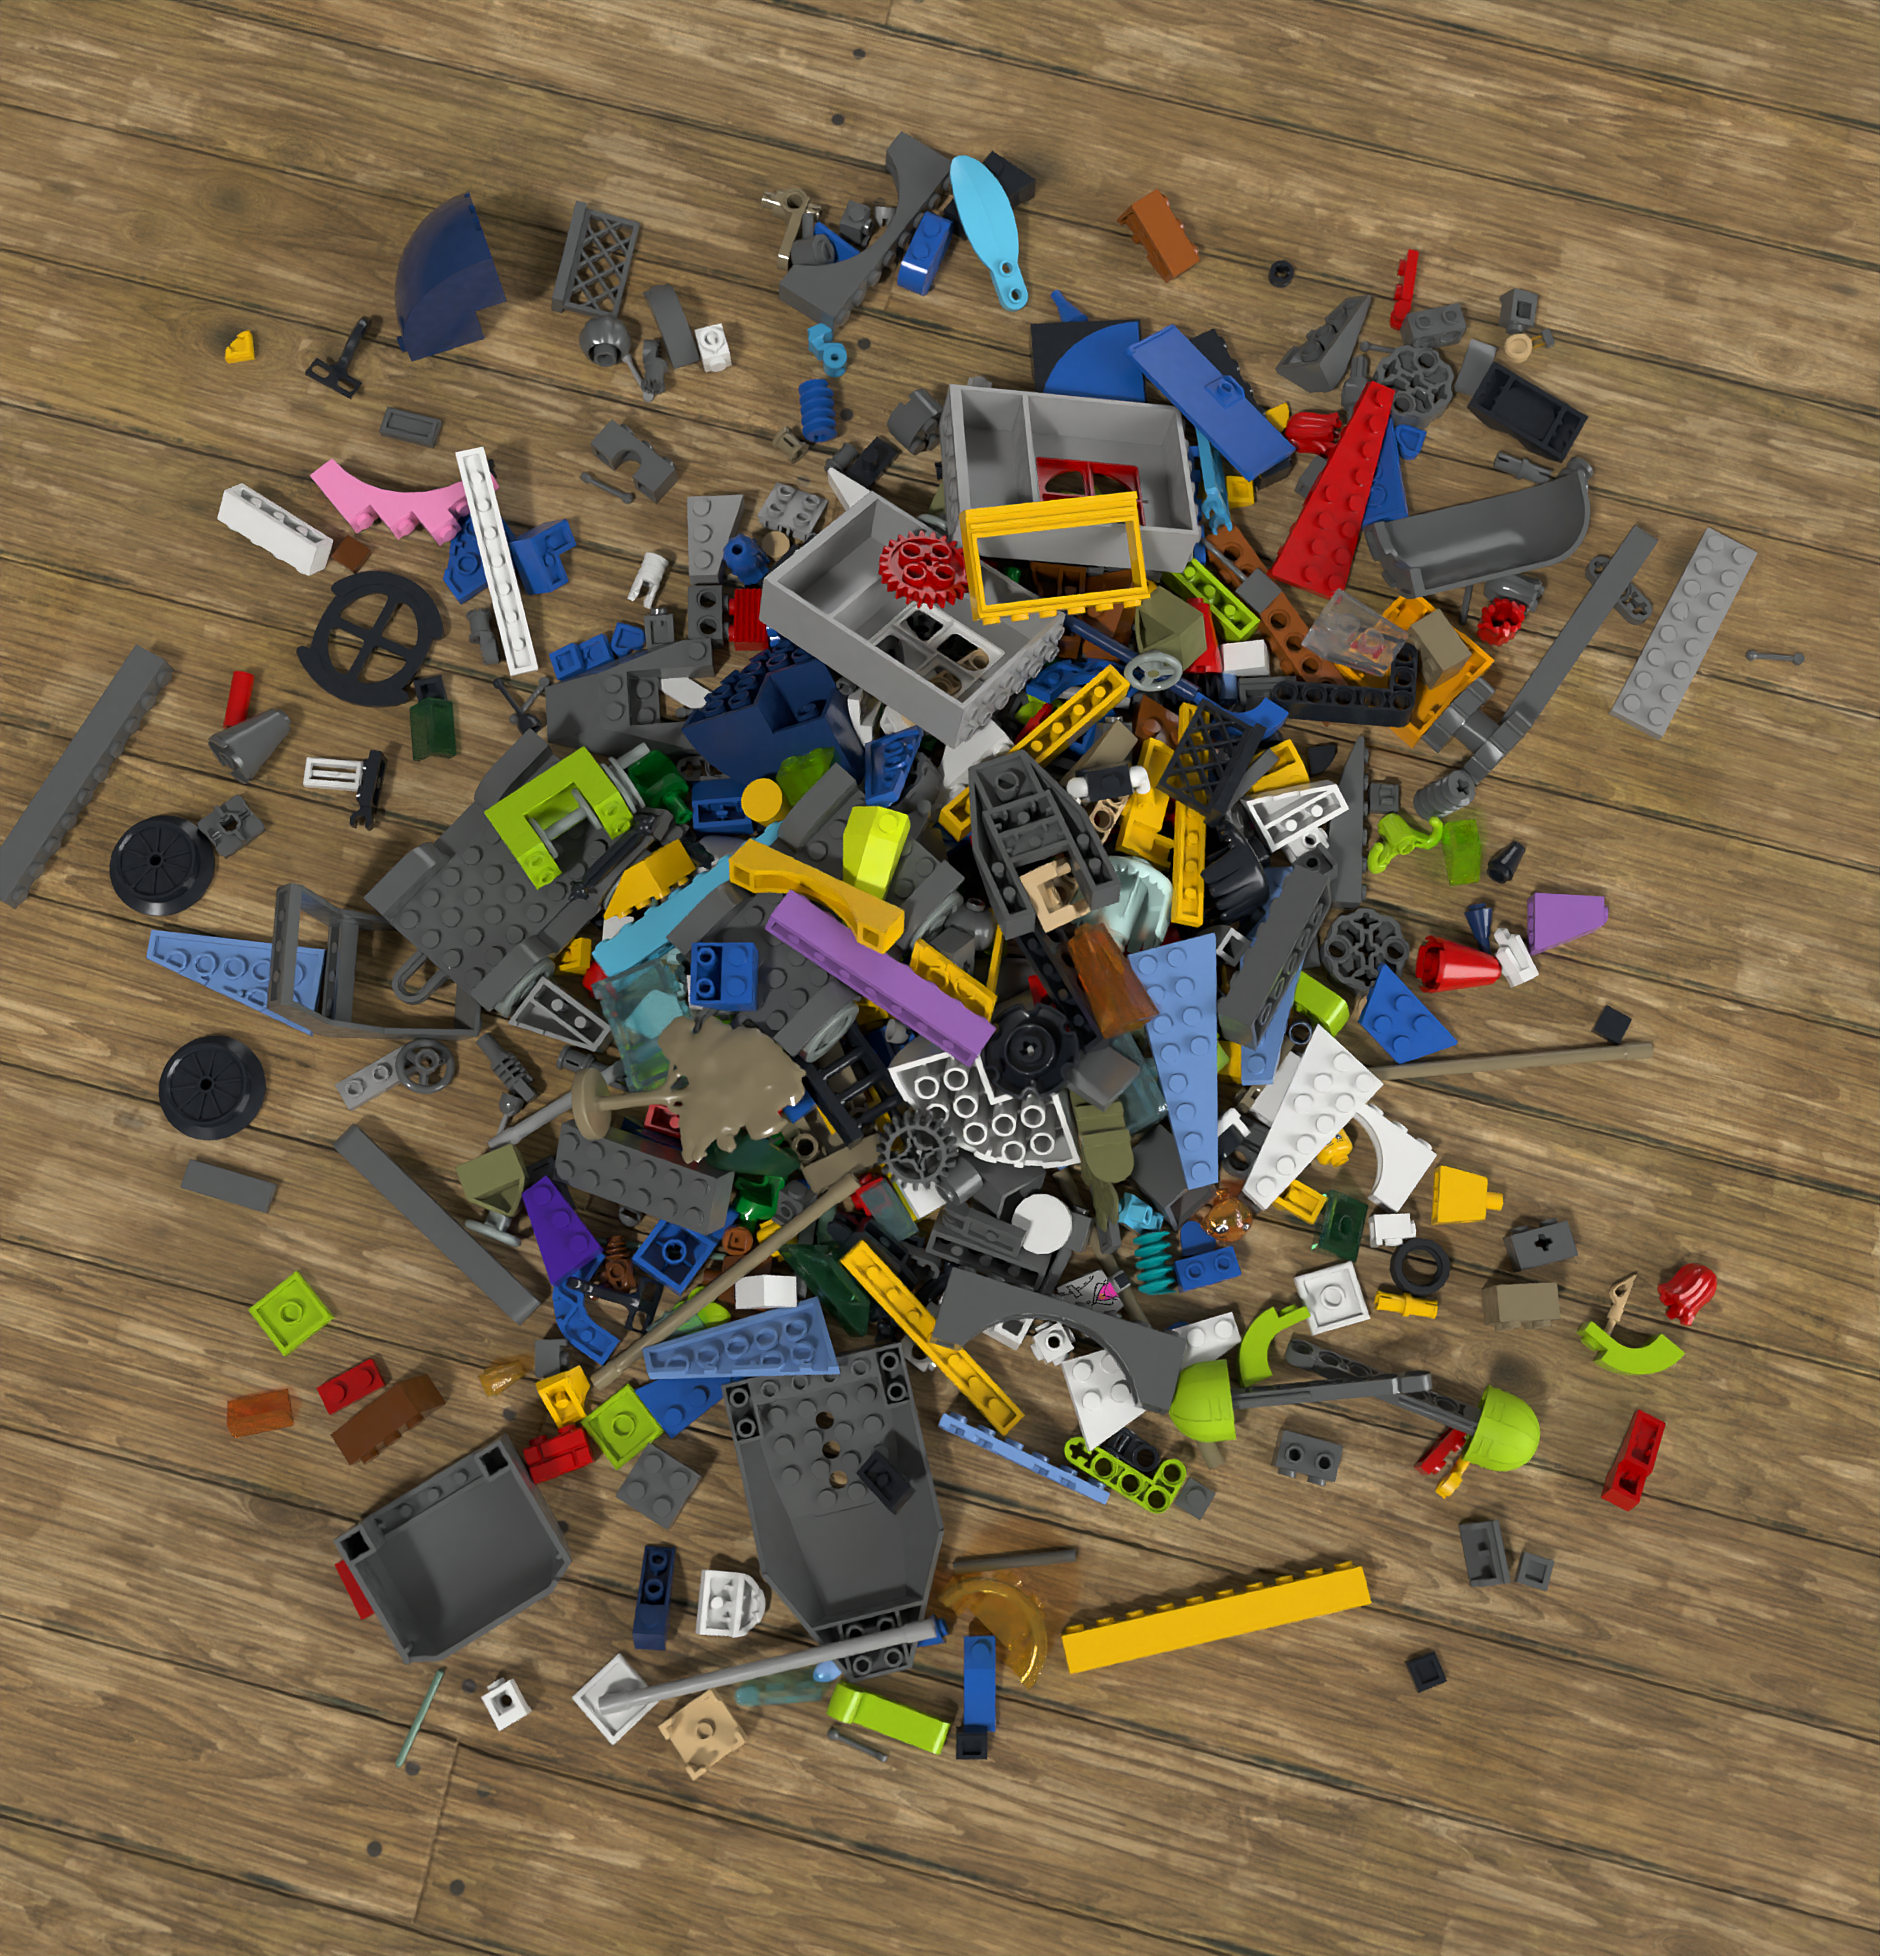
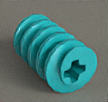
M1170 1232L1146 1233L1133 1239V1244L1142 1246V1248L1134 1251V1256L1143 1258V1260L1135 1264V1267L1144 1270V1272L1136 1277L1137 1280L1146 1282V1284L1138 1287V1292L1147 1295L1176 1293V1290L1167 1288V1285L1175 1282V1278L1166 1276V1273L1174 1270V1266L1166 1265L1164 1262L1172 1258V1254L1163 1252V1249L1171 1246V1242L1163 1241L1162 1237L1170 1234Z

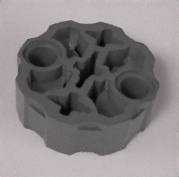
M1404 345L1395 348L1394 353L1381 359L1371 380L1395 390L1389 414L1393 419L1394 428L1401 424L1421 430L1428 428L1432 421L1436 418H1441L1453 396V371L1450 365L1445 364L1440 359L1439 353L1429 347L1414 348L1410 345ZM1420 364H1425L1428 368H1423ZM1388 372H1390V376H1388L1387 379H1385L1384 376L1387 375ZM1436 397H1439L1437 403L1434 404V399H1436ZM1395 408H1401L1404 412H1398Z
M917 751L898 801L893 802L886 809L908 815L917 810V805L921 800H928L931 806L937 800L940 794L939 784L942 780V774L923 752L919 753ZM865 776L858 787L859 790L864 794Z
M1359 908L1356 912L1341 915L1326 931L1327 935L1319 949L1320 963L1324 965L1328 973L1327 979L1337 989H1345L1357 997H1365L1368 995L1370 987H1374L1379 973L1377 968L1381 962L1385 963L1399 978L1402 975L1405 961L1409 958V943L1404 940L1400 924L1391 916H1383L1370 908ZM1363 920L1364 925H1368V928L1363 929V924H1358V922ZM1378 929L1380 932L1379 934L1374 936L1373 943V933ZM1329 947H1337L1341 951V957L1335 958L1331 956ZM1362 947L1364 948L1365 953H1369L1366 959L1364 957V953L1359 952V950ZM1387 948L1396 949L1399 953V959L1389 957ZM1353 962H1355V972L1349 977L1347 974L1354 969ZM1362 976H1365V981H1370L1368 986H1365L1364 981H1359Z

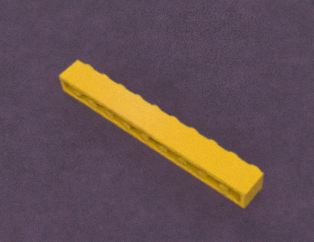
M1345 1561L1334 1564L1335 1570L1324 1573L1322 1568H1315L1304 1571L1305 1577L1293 1579V1575H1285L1274 1578L1276 1584L1264 1586L1263 1581L1245 1585L1246 1591L1234 1593L1233 1588L1215 1592L1216 1598L1204 1600L1203 1595L1185 1599L1186 1605L1174 1607L1173 1602L1155 1606L1156 1612L1144 1614L1143 1609L1125 1613L1126 1619L1114 1621L1113 1616L1095 1620L1096 1626L1084 1628L1083 1623L1065 1627L1066 1633L1060 1634L1068 1672L1074 1674L1372 1604L1363 1567L1359 1565L1353 1566L1352 1561Z

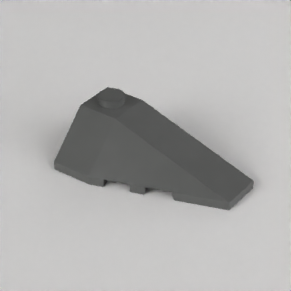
M1370 295L1346 298L1325 317L1326 324L1317 330H1311L1306 334L1307 341L1299 348L1298 346H1293L1285 354L1275 368L1277 374L1309 393H1327L1335 389L1348 366L1371 302Z

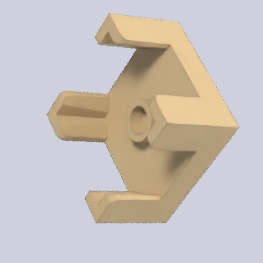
M1067 857L1047 863L1020 876V880L1045 933L1092 912L1085 899L1064 907L1052 880L1072 871Z
M715 1688L707 1689L658 1726L665 1739L668 1740L670 1738L686 1762L685 1769L693 1781L728 1753L735 1751L748 1739Z

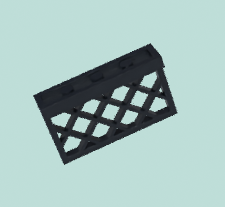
M1202 698L1155 788L1205 817L1203 823L1214 828L1224 816L1267 728L1259 723L1252 727ZM1204 710L1213 715L1216 723L1205 725L1201 715L1202 711ZM1233 727L1242 732L1241 737L1230 739L1226 728ZM1219 729L1223 741L1212 743L1208 731ZM1201 732L1205 744L1194 746L1190 734ZM1226 747L1230 759L1220 761L1215 749ZM1208 750L1212 762L1201 764L1197 752ZM1190 754L1194 766L1183 768L1179 756ZM1215 768L1219 781L1208 782L1204 770ZM1197 772L1201 784L1190 786L1186 774ZM1179 775L1183 788L1176 789L1166 783L1168 777ZM1204 790L1208 799L1207 805L1197 801L1193 792Z

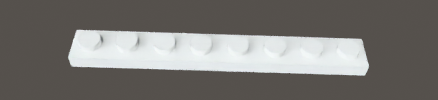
M484 447L455 452L510 675L512 677L539 671Z

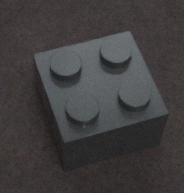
M648 1443L615 1497L668 1530L675 1523L704 1475L657 1445Z

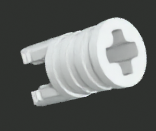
M645 553L644 561L635 577L627 599L634 601L639 595L641 585L648 587L649 591L644 599L643 606L650 609L669 562L657 554Z

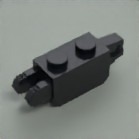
M841 1210L834 1214V1218L828 1223L826 1230L829 1236H832V1239L840 1245L837 1251L842 1256L861 1239L910 1292L917 1286L919 1279L905 1264L909 1258L908 1249L872 1218H863L858 1222L845 1211Z

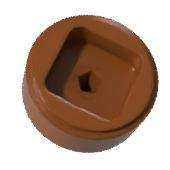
M733 1224L724 1230L722 1243L726 1252L738 1256L744 1255L750 1250L753 1239L750 1230L746 1226Z

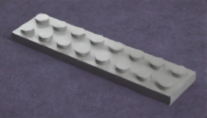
M1707 527L1609 712L1610 715L1657 740L1663 737L1744 581L1757 552Z

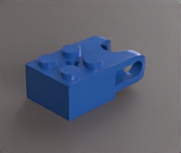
M729 1205L725 1227L707 1236L660 1219L632 1257V1262L681 1297L722 1241L724 1230L733 1225L738 1219L739 1212ZM675 1247L680 1248L679 1255L681 1258L670 1260L667 1250L669 1248L674 1250Z

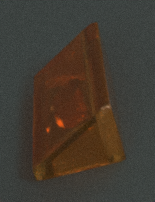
M288 1388L227 1402V1428L234 1438L293 1426V1412Z

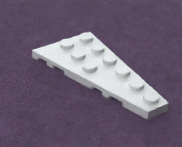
M1319 1024L1313 1030L1297 1070L1290 1081L1270 1130L1241 1190L1263 1211L1271 1205L1384 1085Z
M1232 1312L1172 1329L1180 1333V1338L1187 1339L1180 1371L1194 1363L1215 1361L1241 1342ZM1106 1350L1061 1363L1088 1452L1146 1411L1134 1406L1128 1382L1115 1360Z

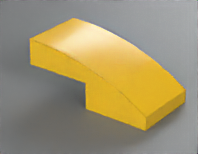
M1225 476L1229 508L1253 505L1252 481L1248 482L1244 477ZM1203 479L1199 483V492L1196 495V499H1202V503L1207 498Z

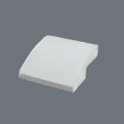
M857 686L847 699L848 709L855 732L865 747V743L879 738L884 703Z

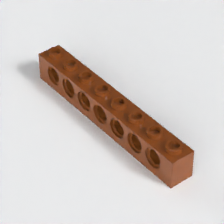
M1231 521L1233 525L1231 531H1228L1226 525L1217 530V535L1211 533L1205 537L1222 555L1234 556L1236 561L1230 562L1247 578L1257 568L1267 575L1268 570L1233 521ZM1205 547L1206 562L1208 564L1212 563L1215 567L1219 581L1224 586H1228L1233 595L1260 619L1256 631H1259L1263 636L1269 652L1277 656L1280 661V668L1286 676H1296L1297 682L1348 686L1283 592L1261 614L1257 613L1235 592L1243 582ZM1270 578L1278 586L1275 580ZM1277 621L1282 624L1283 628L1276 629L1271 625V622ZM1294 644L1298 647L1299 651H1291L1286 645ZM1309 666L1315 673L1307 674L1303 671L1302 667ZM1323 722V724L1325 725V727H1328L1329 725H1331L1332 723H1334V722Z

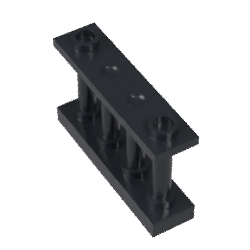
M856 1019L844 1034L854 1049L823 1069H816L811 1062H806L798 1054L793 1058L785 1049L782 1050L790 1056L793 1062L806 1071V1075L801 1080L804 1088L849 1150L860 1144L864 1136L862 1132L865 1126L894 1107H897L902 1115L905 1110H909L911 1107L908 1101H904L887 1067L859 1031V1024ZM859 1059H862L871 1073L839 1094L837 1092L833 1093L827 1085L828 1079ZM879 1082L889 1097L857 1118L851 1117L845 1109V1104Z

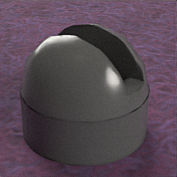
M623 1205L619 1210L618 1217L623 1225L635 1227L641 1223L643 1212ZM627 1209L637 1214L636 1220L628 1215H624V1210Z

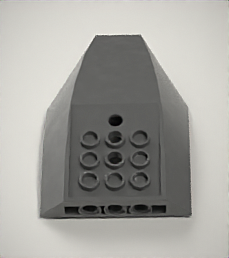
M901 1342L874 1344L835 1353L840 1374L741 1377L721 1385L748 1505L761 1576L819 1646L902 1627L905 1624L924 1619L943 1539L944 1526ZM828 1411L833 1415L834 1420L829 1427H821L816 1423V1416L820 1412ZM826 1442H837L840 1445L839 1454L835 1457L826 1456L822 1450ZM876 1450L907 1476L911 1481L910 1485L916 1490L896 1515L884 1506L856 1474ZM835 1471H842L847 1476V1483L842 1488H835L829 1482L830 1475ZM918 1641L897 1644L832 1661L848 1681L854 1683L912 1668Z

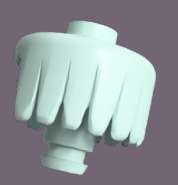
M1108 856L1121 882L1119 902L1094 910L1071 921V923L1075 924L1077 922L1078 930L1081 920L1084 927L1087 923L1086 936L1092 939L1093 950L1098 953L1120 956L1125 951L1124 947L1127 944V951L1130 953L1138 952L1142 946V951L1160 947L1171 921L1173 884L1166 876L1142 858L1136 856ZM1078 888L1069 905L1085 899L1080 888Z

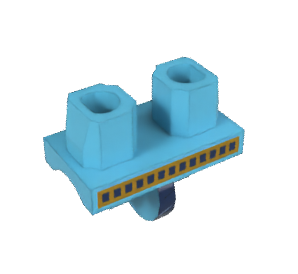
M1125 1192L1124 1199H1119L1118 1224L1125 1226L1139 1236L1146 1234L1147 1230L1160 1232L1164 1216L1153 1212L1154 1209L1135 1195Z

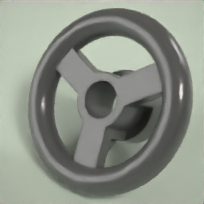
M420 1038L407 1043L399 1051L395 1062V1069L400 1082L407 1089L419 1094H433L441 1091L451 1082L455 1073V1061L451 1051L441 1042L429 1038ZM420 1047H430L437 1050L442 1055L438 1056V1054L432 1049H422L417 1054L413 1050ZM405 1059L415 1064L417 1071L420 1073L418 1084L407 1076L404 1069ZM427 1061L431 1066L424 1067L421 1065V1062ZM446 1064V1072L443 1078L435 1084L428 1085L429 1074L433 1073L438 1066Z

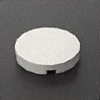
M1034 1194L1023 1199L1016 1207L1012 1218V1225L1026 1230L1022 1247L1036 1254H1048L1060 1249L1068 1240L1073 1229L1072 1216L1067 1205L1050 1194Z

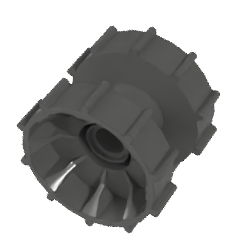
M1481 676L1471 683L1450 704L1422 736V740L1437 754L1454 737L1474 755L1461 770L1469 774L1473 779L1475 787L1534 725L1519 710L1501 726L1484 713L1481 709L1495 694L1496 690Z

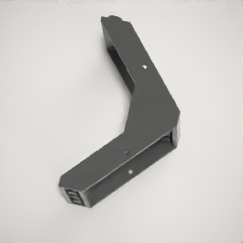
M289 883L277 888L266 1009L320 1036L333 1038L405 1040L429 1038L434 1040L462 1041L479 1036V1031L482 1027V1019L480 1017L481 1006L458 985L456 986L454 1029L383 1028L352 1023L358 930H398L382 916L337 908L303 885ZM300 909L329 927L322 1015L293 1000Z

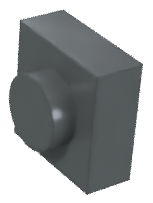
M1188 1477L1173 1504L1201 1520L1216 1493Z
M1522 1551L1514 1582L1547 1592L1554 1561Z

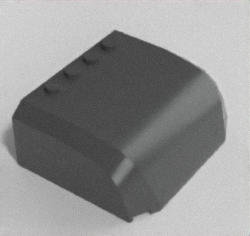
M507 1433L490 1441L343 1531L333 1540L405 1664L444 1660L552 1593L572 1562L569 1546L554 1514L537 1484H534L530 1472Z

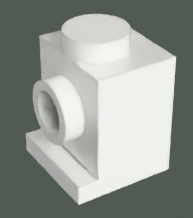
M1410 1213L1380 1214L1368 1218L1371 1248L1382 1245V1241H1385V1246L1403 1245V1240L1414 1239L1416 1236L1415 1222L1410 1221Z
M504 1677L487 1686L489 1693L481 1697L499 1731L532 1712L514 1679L506 1682ZM504 1695L511 1697L512 1704L510 1706H505L502 1703Z

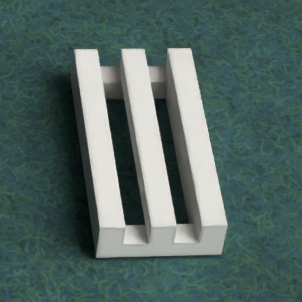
M307 757L303 785L307 788L357 792L358 787L364 781L362 773L363 762ZM312 767L356 769V773L312 770ZM311 777L355 780V783L311 779Z

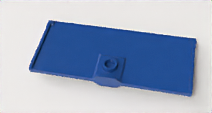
M1174 324L1165 327L1138 343H1134L1123 352L1248 482L1283 461L1296 450L1245 398L1244 389L1230 375H1223Z

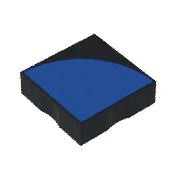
M1140 319L1030 324L1029 350L1031 376L1034 381L1035 392L1148 403L1145 375L1123 354L1126 348L1142 340Z

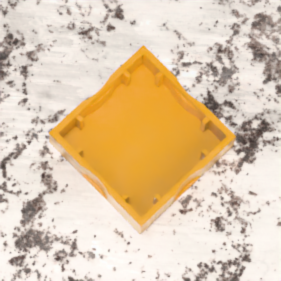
M1399 596L1383 612L1379 621L1369 631L1402 640L1412 624L1437 609L1423 597L1407 599ZM1455 628L1454 630L1471 652L1470 658L1456 676L1431 691L1427 685H1423L1417 678L1416 698L1411 722L1405 727H1388L1411 748L1422 739V736L1450 704L1479 676L1482 677L1495 661L1469 637ZM1362 634L1353 644L1361 640L1363 641L1361 645L1374 649L1386 648L1378 661L1372 660L1373 656L1349 648L1343 655L1386 667L1385 672L1342 659H1337L1334 662V666L1348 686L1387 689L1391 654L1394 646L1397 644Z

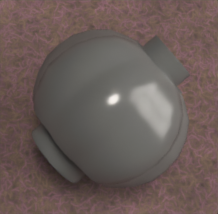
M601 315L586 322L580 332L579 345L591 362L602 367H610L620 363L622 358L629 353L632 340L629 331L622 321L609 315Z
M969 898L967 902H963L956 912L947 916L943 923L942 932L951 926L975 937V954L985 950L994 942L998 922L994 914L985 907L984 901L977 898Z

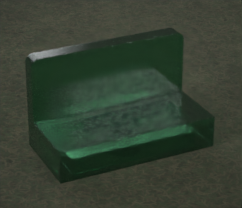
M428 697L411 706L409 713L413 761L420 762L429 756L448 759L457 756L453 702Z

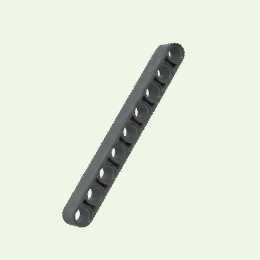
M1634 525L1509 706L1498 725L1501 726L1517 710L1532 723L1535 722L1659 541L1657 538Z
M353 1123L332 1144L355 1169L518 1325H521L538 1308L541 1302L357 1125Z

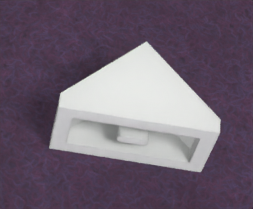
M1264 640L1228 643L1220 646L1223 666L1222 673L1247 678L1271 677L1270 653Z
M758 1275L743 1277L735 1283L736 1309L797 1307L796 1276Z

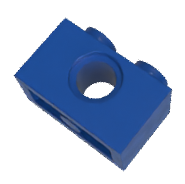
M1233 1246L1179 1260L1171 1265L1174 1266L1173 1273L1179 1293L1220 1283L1242 1275Z

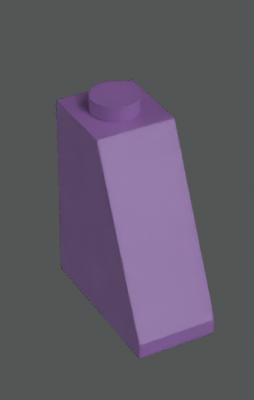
M1534 893L1527 899V951L1529 955L1534 956L1586 936L1604 926V923L1608 920V907L1604 906V897Z

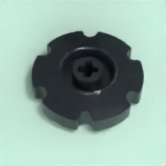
M1020 1003L1005 1009L995 1017L992 1023L995 1025L996 1030L981 1050L984 1069L987 1072H996V1077L992 1082L998 1089L1014 1099L1026 1101L1030 1093H1035L1039 1100H1045L1057 1095L1068 1086L1070 1080L1066 1077V1073L1070 1069H1078L1081 1047L1076 1032L1066 1031L1069 1020L1060 1011L1043 1003H1036L1034 1009L1028 1011ZM1030 1046L1034 1048L1035 1056L1031 1058L1027 1055V1048Z

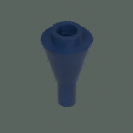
M1486 903L1468 906L1469 912H1464V915L1475 939H1477L1479 951L1492 955L1489 942L1492 908H1486Z

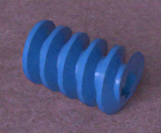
M811 379L801 383L798 387L802 415L801 422L803 425L802 433L805 439L810 442H825L837 437V431L834 429L836 421L833 419L835 417V410L831 409L834 407V400L831 399L834 396L833 390L827 388L829 384L824 379Z

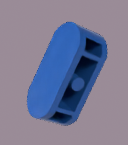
M929 211L924 214L902 260L897 279L898 287L921 296L927 294L949 248L954 230V221Z

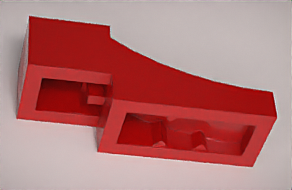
M1640 1409L1633 1413L1621 1449L1611 1470L1607 1473L1600 1498L1627 1512L1639 1504L1646 1478L1653 1472L1666 1425L1665 1422Z

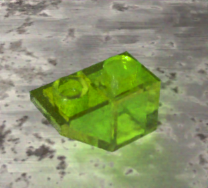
M833 746L825 749L816 748L800 757L791 756L781 763L776 780L791 806L796 805L829 770L836 751Z
M1476 819L1447 822L1443 827L1441 844L1450 887L1478 883L1481 844Z

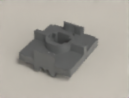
M238 794L220 807L216 805L213 812L197 822V827L203 834L207 835L215 845V849L225 859L266 831L262 821L256 818L246 805L247 803ZM234 821L238 822L234 830L226 832L224 829Z

